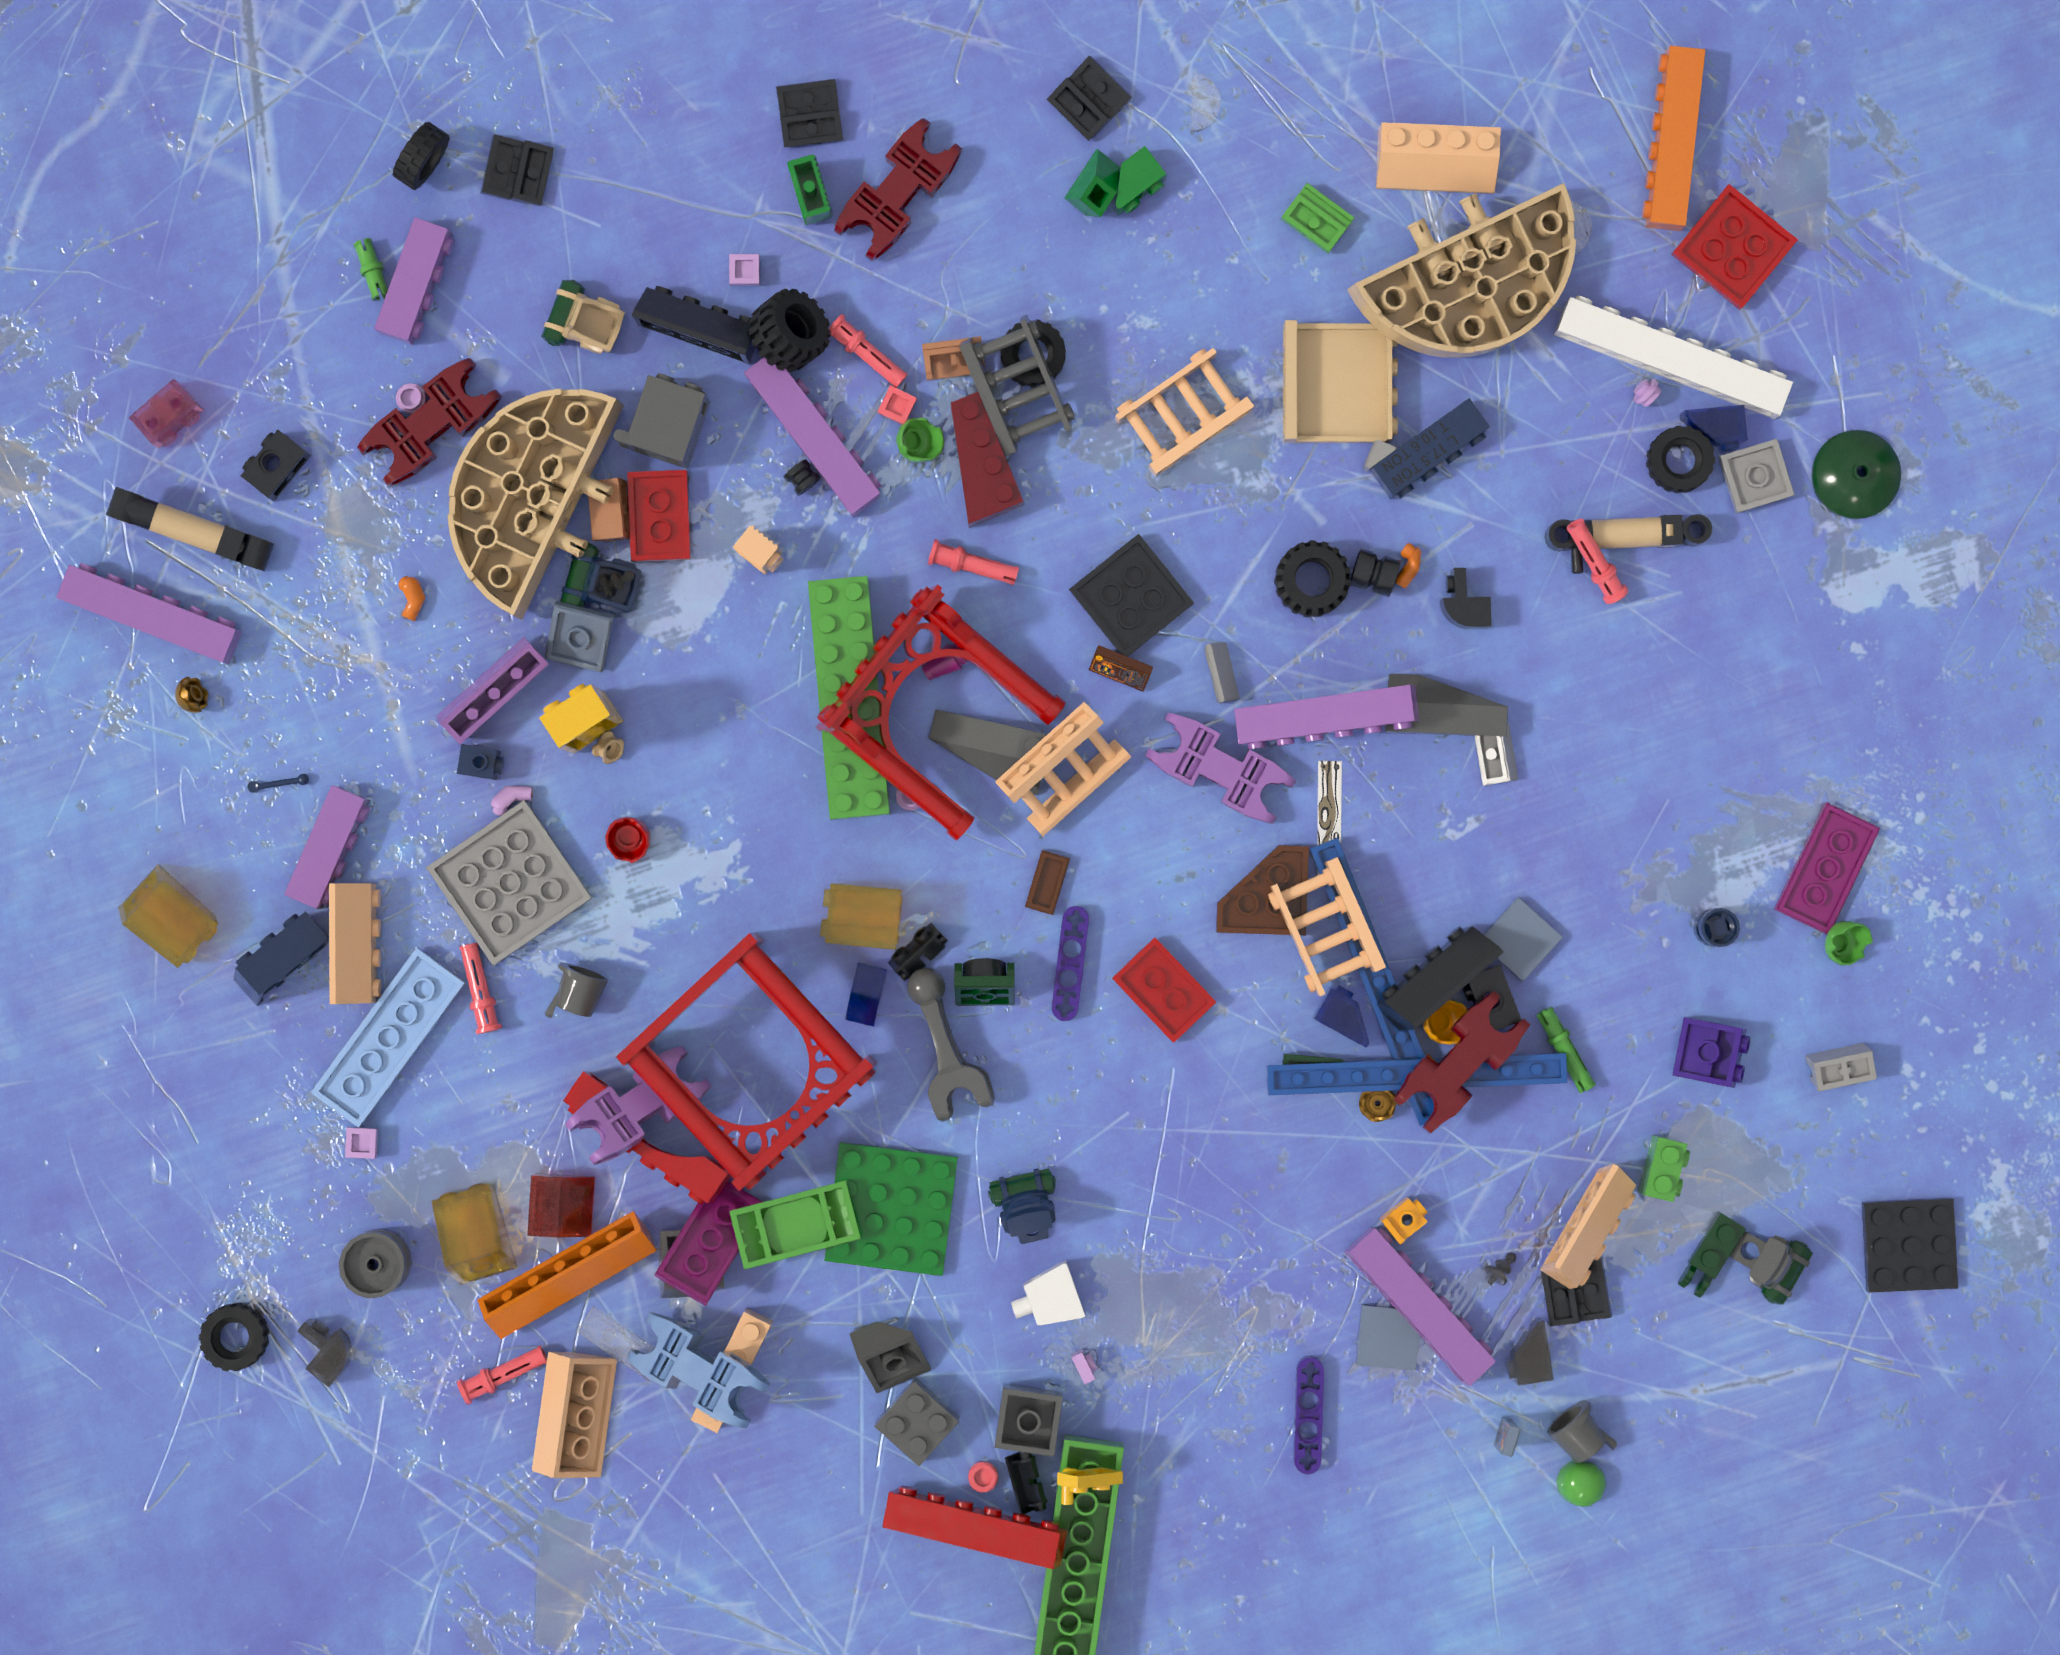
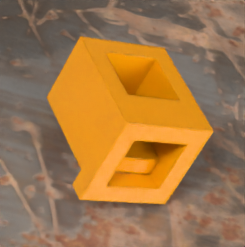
M1406 1197L1381 1216L1379 1220L1401 1245L1409 1236L1427 1223L1424 1216L1428 1212L1417 1199L1412 1202ZM1405 1214L1412 1216V1222L1408 1225H1404L1401 1220Z

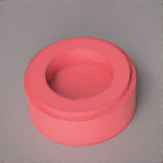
M988 1461L976 1462L969 1470V1484L978 1492L992 1490L998 1481L996 1467Z

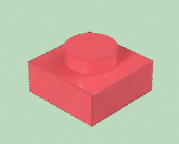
M890 385L877 412L902 425L908 420L917 398Z

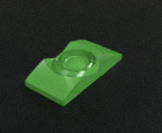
M846 1180L729 1211L744 1270L861 1239Z

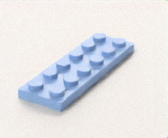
M416 948L313 1088L311 1094L360 1128L466 982L424 951Z

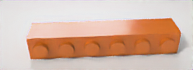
M1670 45L1665 54H1661L1659 58L1658 72H1663L1662 82L1657 84L1655 91V101H1659L1658 113L1654 112L1652 119V130L1656 131L1655 142L1650 143L1648 159L1653 160L1652 171L1647 172L1645 189H1650L1649 199L1644 201L1642 208V218L1646 219V228L1681 231L1686 226L1705 49Z
M632 1211L482 1296L477 1301L484 1321L501 1340L657 1250L649 1230L637 1214Z

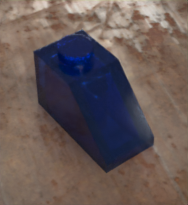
M1744 405L1685 410L1680 414V421L1686 426H1691L1692 429L1702 431V434L1709 438L1711 446H1721L1722 451L1740 449L1739 444H1743L1748 440Z
M858 962L845 1020L874 1027L888 969Z
M1338 985L1336 990L1329 987L1312 1018L1367 1048L1370 1042L1359 1004L1351 999L1354 993Z

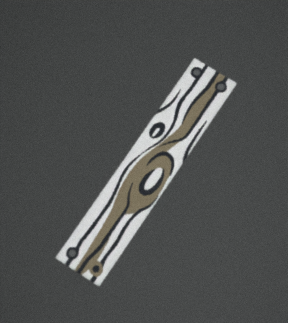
M1318 761L1317 846L1335 838H1338L1341 844L1342 761Z

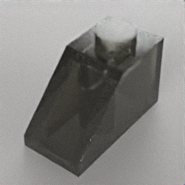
M1540 1317L1533 1319L1510 1351L1511 1360L1506 1361L1509 1379L1514 1378V1382L1518 1386L1554 1380L1545 1321Z

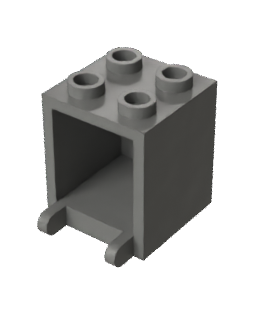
M657 373L656 377L648 375L629 432L618 429L614 432L613 437L621 447L688 469L710 401L700 386L688 382L685 383V386H681L674 382V378L661 373Z

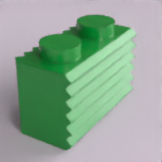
M811 154L788 161V169L805 225L830 219L833 213L816 156Z

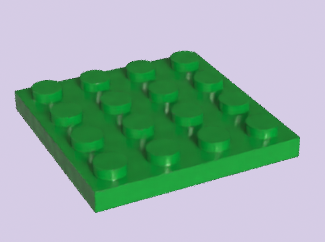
M839 1142L834 1183L846 1180L861 1239L826 1248L824 1261L943 1276L958 1157Z

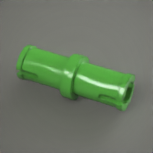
M363 239L367 251H364L361 240H359L353 246L361 264V276L366 279L373 301L380 300L377 288H380L382 297L385 299L388 288L382 273L384 267L377 259L372 239Z

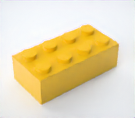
M584 683L569 692L570 698L563 702L556 700L543 708L545 714L539 717L558 748L571 753L578 752L601 737L605 731H610L624 722L604 691L591 684L585 686Z

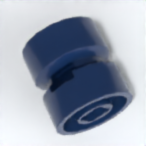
M1712 908L1702 911L1696 917L1693 926L1697 939L1704 945L1711 947H1724L1732 944L1737 939L1740 931V924L1736 915L1730 910L1723 908Z

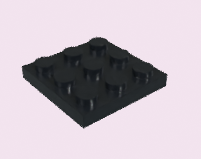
M1139 534L1069 589L1116 650L1127 657L1194 604Z
M1954 1199L1862 1202L1866 1292L1958 1289Z

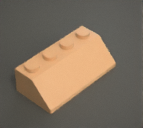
M1382 122L1378 130L1376 189L1494 194L1500 158L1501 127Z
M329 884L330 1004L376 1003L377 997L381 996V979H377V967L381 966V950L376 949V937L381 936V921L376 919V907L381 905L380 889H376V884Z
M1613 1163L1597 1170L1540 1268L1542 1272L1569 1289L1577 1288L1579 1285L1583 1286L1591 1274L1588 1268L1593 1260L1597 1261L1606 1248L1603 1242L1608 1234L1612 1235L1617 1230L1621 1222L1618 1216L1623 1209L1627 1210L1635 1198V1194L1632 1192L1636 1184L1619 1166Z
M548 1352L532 1471L551 1478L601 1477L617 1365L616 1358L576 1352Z

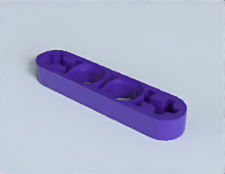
M1079 906L1068 908L1062 917L1052 998V1013L1061 1021L1072 1020L1077 1015L1089 925V915L1086 910ZM1076 910L1079 911L1081 917H1084V923H1079L1077 927V932L1083 931L1082 939L1074 935L1064 936L1065 930L1071 931L1072 923L1067 921V916L1073 915ZM1069 940H1075L1081 946V951L1076 957H1068L1063 951L1064 944ZM1065 970H1073L1077 975L1075 985L1071 987L1063 986L1060 982L1061 973ZM1058 989L1066 992L1076 991L1075 998L1069 995V1005L1073 1006L1074 1009L1073 1012H1068L1067 1016H1061V1011L1056 1010L1057 1004H1062L1064 996L1057 995Z
M1306 1356L1298 1362L1295 1389L1293 1459L1298 1471L1307 1475L1315 1473L1320 1468L1322 1456L1324 1368L1321 1362L1312 1356ZM1309 1362L1313 1363L1314 1368H1318V1373H1313L1312 1383H1319L1318 1388L1312 1386L1301 1387V1382L1307 1384V1374L1302 1372V1368H1307ZM1306 1392H1313L1317 1395L1318 1401L1313 1408L1308 1409L1301 1404V1397ZM1305 1422H1312L1316 1425L1317 1431L1312 1438H1304L1300 1434V1427ZM1299 1442L1308 1445L1317 1443L1316 1448L1310 1446V1455L1312 1458H1316V1460L1310 1463L1309 1468H1305L1303 1462H1299V1458L1305 1457V1447H1299Z

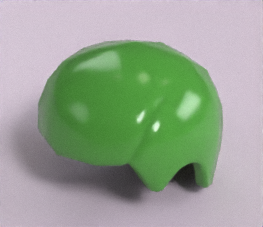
M926 418L908 419L899 427L896 437L900 454L914 463L934 460L941 454L945 444L941 428L932 425Z
M1840 921L1830 928L1826 936L1825 952L1828 958L1838 965H1852L1865 957L1864 949L1867 945L1873 943L1870 929L1864 924L1854 921Z
M1574 1460L1568 1462L1560 1469L1556 1480L1560 1495L1567 1502L1581 1507L1592 1506L1598 1502L1606 1488L1605 1475L1597 1465L1585 1461L1581 1463H1576Z

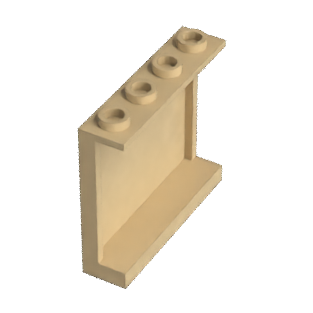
M1285 320L1283 324V443H1374L1377 439L1390 443L1392 435H1397L1398 431L1397 417H1392V406H1397L1398 390L1397 388H1392V376H1397L1398 361L1397 358H1392V347H1397V342L1388 338L1372 324L1297 323V320Z

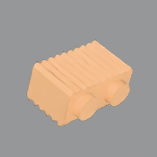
M754 525L749 526L733 546L739 555L763 574H766L769 570L773 573L783 561L779 546L761 533L759 529H756Z

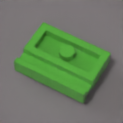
M1306 183L1282 215L1281 220L1329 254L1352 223L1354 217Z

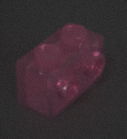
M173 379L134 412L129 419L152 445L160 448L162 445L167 447L173 443L178 437L176 433L184 426L188 428L195 424L200 418L199 413L204 409L179 381Z

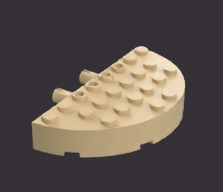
M1560 184L1492 218L1486 216L1477 193H1474L1470 197L1468 196L1459 201L1471 224L1469 229L1440 243L1434 241L1425 218H1422L1418 222L1416 221L1407 226L1419 249L1417 254L1355 283L1347 291L1362 314L1375 328L1388 338L1413 351L1437 357L1462 358L1488 353L1501 348L1527 333L1543 319L1558 301L1570 276L1576 247L1573 224L1575 218L1565 184Z
M553 389L525 396L495 413V417L488 421L484 427L481 426L476 431L459 457L453 472L448 495L450 497L448 526L454 551L467 577L482 594L496 606L521 620L531 603L555 550L560 548L575 555L577 558H581L585 553L574 547V545L586 549L588 541L565 532L581 495L586 494L603 504H607L610 498L600 493V491L609 495L613 493L612 486L591 478V474L624 406L616 398L584 389Z

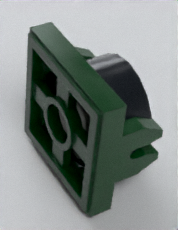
M992 958L972 959L963 963V975L962 963H955V1005L996 1006L1015 1004L1014 963H1007L1006 974V963L1001 960Z

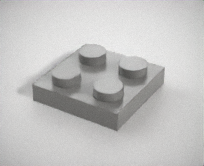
M1777 439L1718 457L1735 514L1794 496Z

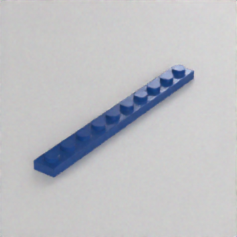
M1335 838L1310 848L1319 875L1323 873L1322 870L1326 869L1324 862L1338 857L1386 968L1377 972H1372L1370 967L1367 969L1361 967L1357 971L1392 1059L1413 1060L1424 1058L1425 1056L1414 1029L1398 1031L1377 1005L1383 998L1381 993L1391 984L1395 983V980L1339 839ZM1328 884L1324 887L1330 902L1335 901V897L1339 896L1335 886L1329 887ZM1335 913L1341 930L1346 929V925L1351 923L1347 913ZM1351 939L1346 941L1352 958L1359 956L1358 952L1363 951L1359 940L1353 941ZM1416 1092L1409 1098V1102L1419 1126H1422L1432 1115L1434 1103L1432 1098L1425 1092Z
M1566 1053L1511 1055L1496 1070L1492 1069L1484 1061L1462 1086L1488 1087L1568 1083ZM1437 1058L1434 1060L1439 1063L1443 1058ZM1421 1059L1267 1065V1092L1269 1096L1399 1090L1408 1073Z

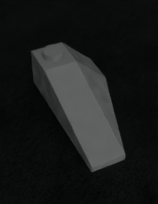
M1389 674L1388 688L1415 685L1420 721L1411 722L1412 728L1394 730V725L1385 726V732L1395 734L1507 737V706L1422 675Z
M936 710L929 739L997 780L1047 734ZM1041 780L1030 789L1035 795L1038 794Z

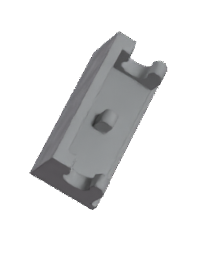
M1864 1043L1805 1055L1806 1063L1812 1071L1810 1080L1817 1087L1818 1092L1877 1079L1873 1052Z

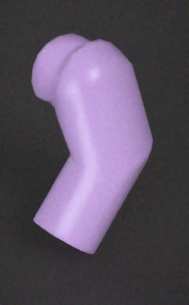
M505 786L492 798L491 806L493 807V813L498 816L503 815L514 801H532L533 788L528 786Z

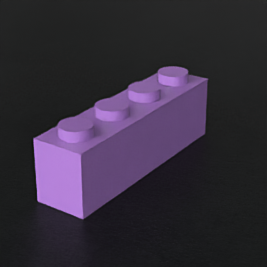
M414 217L374 327L379 334L413 345L415 339L421 337L424 329V322L421 321L425 311L429 312L432 307L434 295L431 293L435 283L439 284L442 279L445 255L449 256L453 249L454 239H452L453 234L449 229Z
M523 637L444 708L436 718L446 731L461 744L549 664L532 644Z
M331 785L284 893L285 896L316 909H323L324 905H329V884L334 883L336 877L340 879L347 865V862L344 861L348 850L352 851L359 838V835L355 833L359 824H364L371 810L368 807L369 799L341 787Z

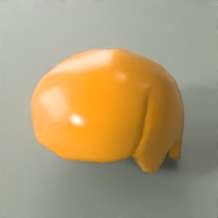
M1448 1000L1423 1022V1028L1429 1038L1440 1044H1456L1460 1038L1450 1029L1465 1013L1467 1008L1462 1003Z

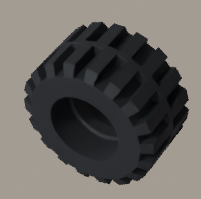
M782 289L754 310L752 313L753 317L749 321L751 326L749 335L754 337V340L751 341L753 346L758 348V354L761 358L765 357L769 365L773 366L775 364L777 369L781 371L784 369L788 372H793L796 369L800 370L828 347L830 343L828 338L831 337V330L827 327L830 323L824 316L825 311L823 308L818 307V302L814 298L810 299L807 293H799L797 289Z
M1310 540L1307 543L1301 542L1286 552L1276 568L1274 585L1277 588V596L1282 599V604L1285 607H1289L1292 610L1291 612L1296 615L1301 614L1303 617L1308 618L1310 616H1315V618L1321 617L1337 608L1348 594V589L1351 586V570L1346 564L1347 559L1345 556L1340 555L1339 549L1330 547L1327 542L1319 543L1316 540ZM1307 562H1316L1325 567L1330 576V585L1326 592L1313 597L1299 590L1295 582V575L1301 565Z

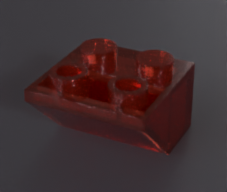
M544 1173L531 1175L527 1236L561 1238L588 1237L592 1235L595 1177Z

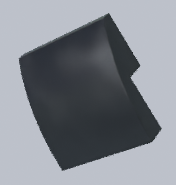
M1088 56L1069 78L1066 77L1047 100L1090 141L1133 97L1092 56Z
M835 79L776 86L784 147L843 140Z
M494 134L480 193L515 202L541 206L554 148L527 140L522 142Z
M1600 1257L1597 1261L1593 1260L1588 1268L1591 1271L1588 1280L1583 1286L1579 1285L1577 1288L1569 1289L1541 1271L1550 1327L1612 1317L1603 1257Z

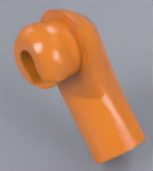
M405 576L400 579L398 584L399 589L403 590L408 601L401 616L415 622L425 601V594L417 579Z

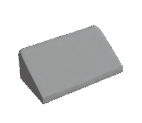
M1225 642L1206 644L1204 651L1217 703L1221 704L1239 699L1227 644Z
M1507 722V737L1475 736L1483 786L1518 780L1509 723Z

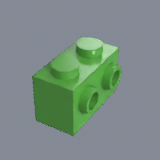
M1652 1135L1638 1193L1674 1202L1675 1196H1680L1683 1186V1180L1679 1178L1682 1167L1686 1168L1689 1161L1690 1151L1686 1150L1688 1144Z

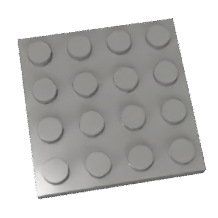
M526 800L517 804L426 867L493 966L593 898Z

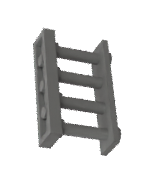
M1027 315L1021 317L1020 323L1022 328L982 345L980 343L975 344L972 337L962 341L959 345L1005 456L1017 452V443L1020 442V438L1059 422L1063 423L1067 432L1072 429V420H1075L1071 405L1069 403L1064 404L1037 340V338L1041 337L1035 320L1029 321ZM1026 339L1028 340L1034 356L993 373L991 370L986 372L982 362L986 359L985 356ZM1034 368H1040L1045 384L1006 400L997 398L994 388L997 387L998 383ZM1049 394L1051 395L1057 411L1018 427L1014 425L1009 426L1005 416L1009 414L1010 410Z

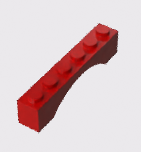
M583 1071L563 1102L569 1105L567 1110L574 1114L587 1100L608 1088L609 1085L592 1073ZM644 1138L640 1143L626 1151L631 1153L633 1150L641 1156L639 1161L651 1170H655L657 1167L665 1173L663 1178L675 1187H679L681 1184L690 1190L688 1196L701 1205L704 1202L714 1203L732 1177L720 1163L710 1156H678L648 1143Z

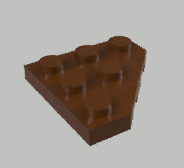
M1278 845L1217 902L1216 933L1291 935L1280 909L1274 910L1268 894L1272 892L1270 886L1277 884L1280 891H1283L1308 880L1309 846ZM1307 893L1286 902L1292 919L1307 913ZM1306 927L1298 930L1299 935L1306 936Z

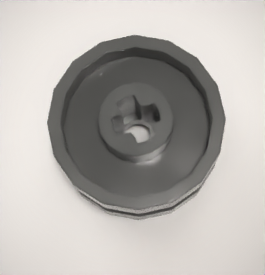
M385 1229L368 1230L351 1239L342 1250L339 1260L340 1277L346 1287L358 1296L365 1298L383 1297L400 1287L409 1276L412 1265L411 1252L404 1239L395 1232ZM371 1259L378 1261L379 1266L377 1269L374 1268L375 1262Z

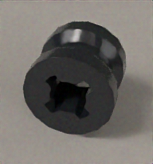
M807 459L796 464L783 476L787 482L794 485V491L798 496L804 494L821 479L818 473L812 472Z

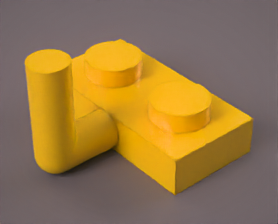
M1103 1467L1085 1470L1065 1468L1062 1472L1057 1473V1485L1062 1486L1061 1504L1073 1505L1074 1493H1087L1090 1487L1093 1490H1110V1485L1123 1484V1471Z

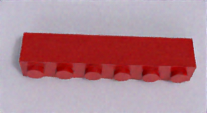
M900 1486L899 1489L890 1491L888 1494L883 1528L1049 1569L1061 1566L1067 1530L1059 1528V1523L1042 1520L1041 1523L1030 1521V1516L1020 1513H1013V1516L1002 1514V1509L985 1506L983 1510L973 1507V1502L956 1499V1503L946 1501L945 1495L928 1492L927 1496L917 1494L916 1488L909 1486Z

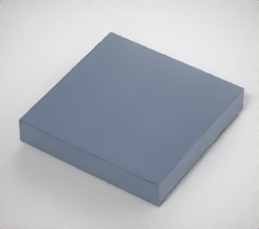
M556 601L552 613L545 659L603 672L614 615Z
M1519 897L1513 901L1484 934L1504 951L1497 959L1521 981L1528 977L1563 938Z
M1361 1304L1356 1365L1416 1371L1419 1334L1396 1308Z

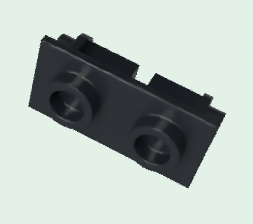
M930 923L927 927L920 928L914 934L913 940L905 947L897 949L888 964L896 974L906 981L915 971L926 966L920 959L923 954L931 961L946 948L945 944L948 940Z
M1018 1451L1005 1457L1019 1512L1020 1514H1026L1033 1510L1035 1512L1045 1510V1503L1048 1500L1045 1498L1041 1482L1037 1483L1036 1480L1037 1477H1040L1035 1462L1036 1457L1032 1453Z

